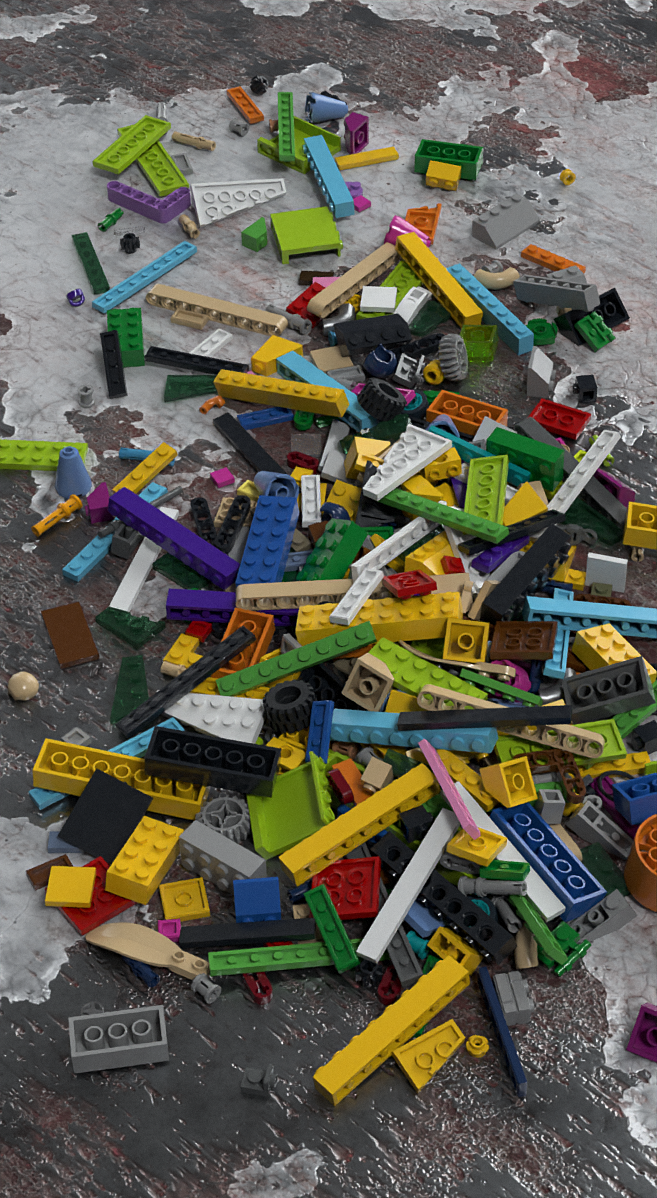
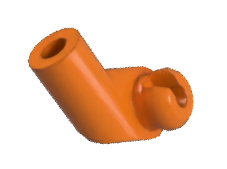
M217 395L208 399L199 410L202 414H207L215 404L218 408H221L225 404V400L222 399V396Z

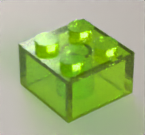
M463 325L460 336L465 343L468 362L494 361L499 344L497 325Z

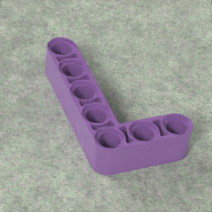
M111 181L107 184V194L110 202L158 223H168L191 206L190 189L187 187H180L160 200L118 181Z

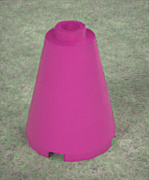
M395 215L389 225L390 229L386 233L384 244L388 242L396 245L397 236L415 232L428 248L430 247L431 241L429 236L400 216Z

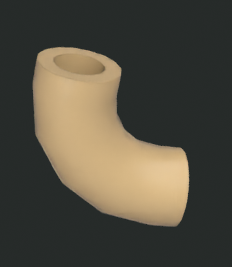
M512 267L499 273H490L479 269L474 274V277L486 289L492 290L508 288L514 285V280L520 278L518 271Z
M526 921L522 923V928L518 927L519 931L515 936L517 947L514 949L516 969L539 965L537 943L533 939L535 934H532L525 927Z

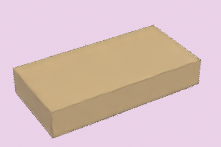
M177 308L170 319L171 323L202 330L209 321V316Z

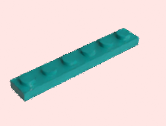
M433 425L428 429L431 433L452 440V448L455 447L461 460L470 463V459L496 456ZM509 462L507 482L517 487L521 483L529 482L531 472Z

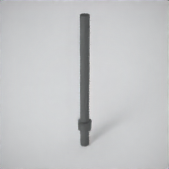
M178 486L151 501L150 504L158 507L183 493V488ZM114 520L110 522L107 527L98 531V536L103 538L110 533L114 534L123 521Z

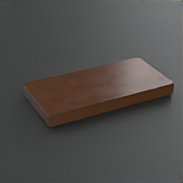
M79 602L41 611V616L60 669L99 659V653Z

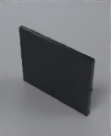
M96 768L58 837L83 850L86 854L89 853L96 858L101 856L111 865L142 820L153 797Z

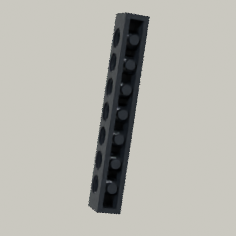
M390 831L371 848L374 857H380L381 868H387L388 874L395 881L401 878L415 854L413 850ZM433 869L426 881L429 885L422 888L418 895V900L426 908L428 906L433 908V913L441 921L444 919L448 921V926L456 934L461 933L464 935V940L472 948L475 946L481 950L480 954L488 962L492 960L499 965L517 947L514 937ZM445 896L442 900H437L439 897ZM460 909L458 913L452 914L455 910ZM471 923H476L473 927H468ZM492 936L490 940L484 941L486 937Z

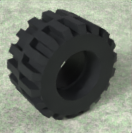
M370 378L357 396V401L368 414L386 423H394L407 405L405 397L398 389L386 381L377 378Z
M287 680L276 684L275 687L269 689V692L265 693L263 698L264 710L270 727L274 728L275 731L294 733V731L299 732L303 728L310 726L312 702L317 701L311 684L305 683L303 680Z

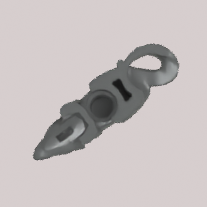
M577 524L556 525L571 535V545L580 544L582 540L589 544L597 542L598 537L594 530L583 529Z

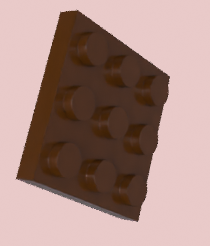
M496 621L490 649V659H497L499 661L503 659H517L519 661L528 659L546 661L553 659L558 621Z

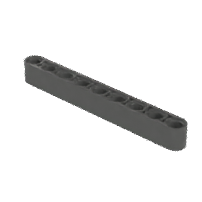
M528 417L514 425V431L519 435L565 450L562 479L565 482L579 462L533 417ZM592 476L578 497L618 536H623L627 508Z

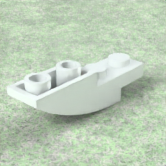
M413 286L393 314L398 313L409 325L418 316L419 310L432 299L433 294L427 289Z

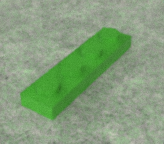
M462 668L460 678L474 687L476 685L482 687L483 691L488 694L495 695V692L499 693L507 701L514 702L518 700L523 702L522 705L524 707L541 706L543 703L540 696Z

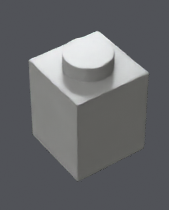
M539 789L534 809L548 825L560 824L565 807L561 791Z

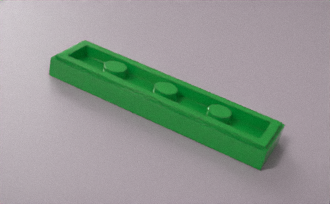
M322 884L303 893L338 972L341 974L361 964L326 886Z

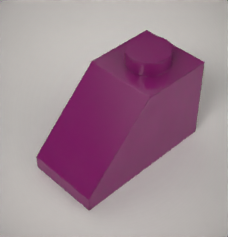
M102 482L87 497L88 505L84 506L86 517L90 516L91 524L114 520L113 515L108 512L110 496L106 482Z

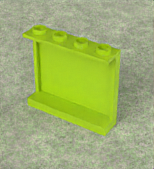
M294 116L295 161H279V134L270 140L260 137L257 139L259 154L302 174H306L311 168L310 162H308V158H306V154L302 150L304 138L322 135L333 156L341 151V137Z
M327 206L270 214L271 230L282 264H289V255L336 249L338 257L341 256L343 242L340 240L339 231L336 229V222L333 221V214L329 212Z
M313 751L309 752L310 762L277 776L272 798L246 793L254 847L265 860L290 850L302 840L310 837L322 827L335 820L334 813L330 807L332 799L327 791L329 783L323 770L325 769V763Z

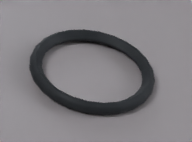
M618 770L606 771L598 777V789L606 798L614 801L613 796L603 789L602 779L611 774L634 779L632 775Z

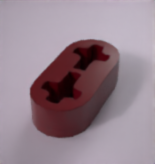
M298 451L288 453V467L295 469L297 466L313 470V475L318 473L319 461L316 458Z
M336 768L326 772L329 786L342 805L353 802L354 795L352 789L340 770Z
M393 965L387 968L378 987V1000L381 1004L387 1006L397 1002L403 990L398 976L393 981V976L396 975ZM389 989H392V993L388 996L384 995L388 993Z
M264 971L253 972V975L257 976V980H254L252 975L249 976L252 973H243V982L252 1000L259 1005L269 1003L273 997V989ZM258 988H261L262 992L266 994L258 993Z

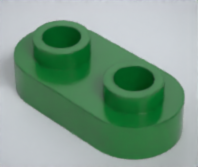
M297 410L294 417L295 428L302 431L309 429L313 424L316 413Z

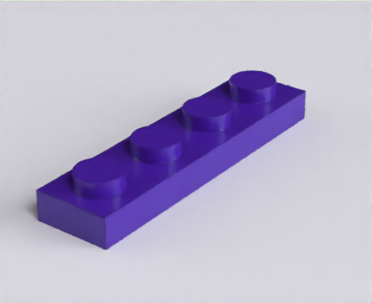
M525 535L485 550L472 560L471 567L485 573H490L511 554L529 543L530 536Z

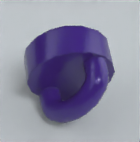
M80 288L66 295L70 305L75 307L80 306L85 301L84 294ZM81 298L80 301L73 302L74 300Z

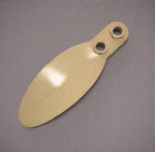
M399 640V643L406 650L432 664L439 663L443 665V670L445 671L452 669L461 673L463 668L488 678L494 676L498 680L505 682L515 678L516 669L509 666L485 662H476L474 665L438 659Z
M125 922L109 923L96 927L85 936V940L93 945L149 965L167 967L170 971L194 980L196 976L205 973L208 978L210 976L209 963L206 960L182 951L166 936L139 924Z

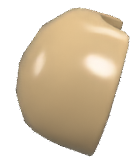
M18 672L9 679L7 693L15 701H27L38 693L39 683L32 674Z

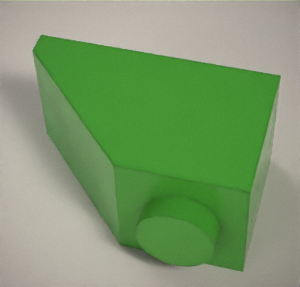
M261 217L241 232L242 246L258 252L267 245L265 218Z

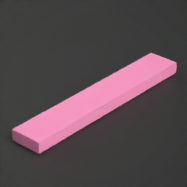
M426 739L421 740L418 744L459 822L474 840L481 836V833L440 756Z

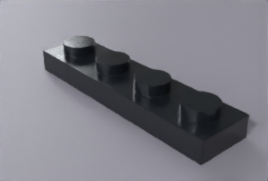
M117 330L100 333L109 397L114 399L128 396L119 333Z

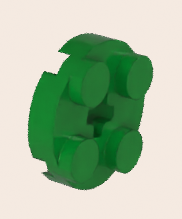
M542 318L528 321L526 327L534 333L533 346L552 345L555 343L558 330L555 323H547V319Z

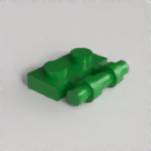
M594 311L578 321L574 326L596 353L609 342L614 341L616 337L613 335L612 329L605 325L601 315L598 316Z
M564 921L551 932L565 954L569 950L572 951L568 956V960L563 965L556 960L550 961L542 953L544 948L539 945L537 946L538 961L547 969L557 964L558 966L553 972L558 977H561L565 972L568 973L573 968L572 965L579 958L582 959L587 954L586 951L592 946L587 939L581 944H577L581 939L580 934Z

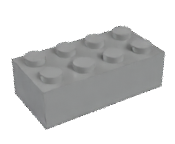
M197 820L179 836L182 865L187 870H192L199 874L204 880L216 884L223 891H228L234 895L233 880L267 878L266 860Z
M163 1005L68 1017L74 1074L169 1061Z

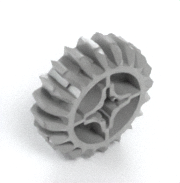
M453 333L441 337L438 354L444 376L449 381L463 380L466 378L469 369L468 355L463 339L460 335Z
M227 794L226 797L218 795L217 799L210 797L209 802H203L201 812L195 816V820L237 844L240 843V840L246 841L247 835H251L252 827L248 804H245L244 799L238 800L237 796L230 798Z

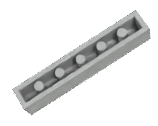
M526 274L513 281L517 299L526 303L534 302L537 304H547L548 306H560V308L584 310V312H590L594 310V307L600 305L595 284Z

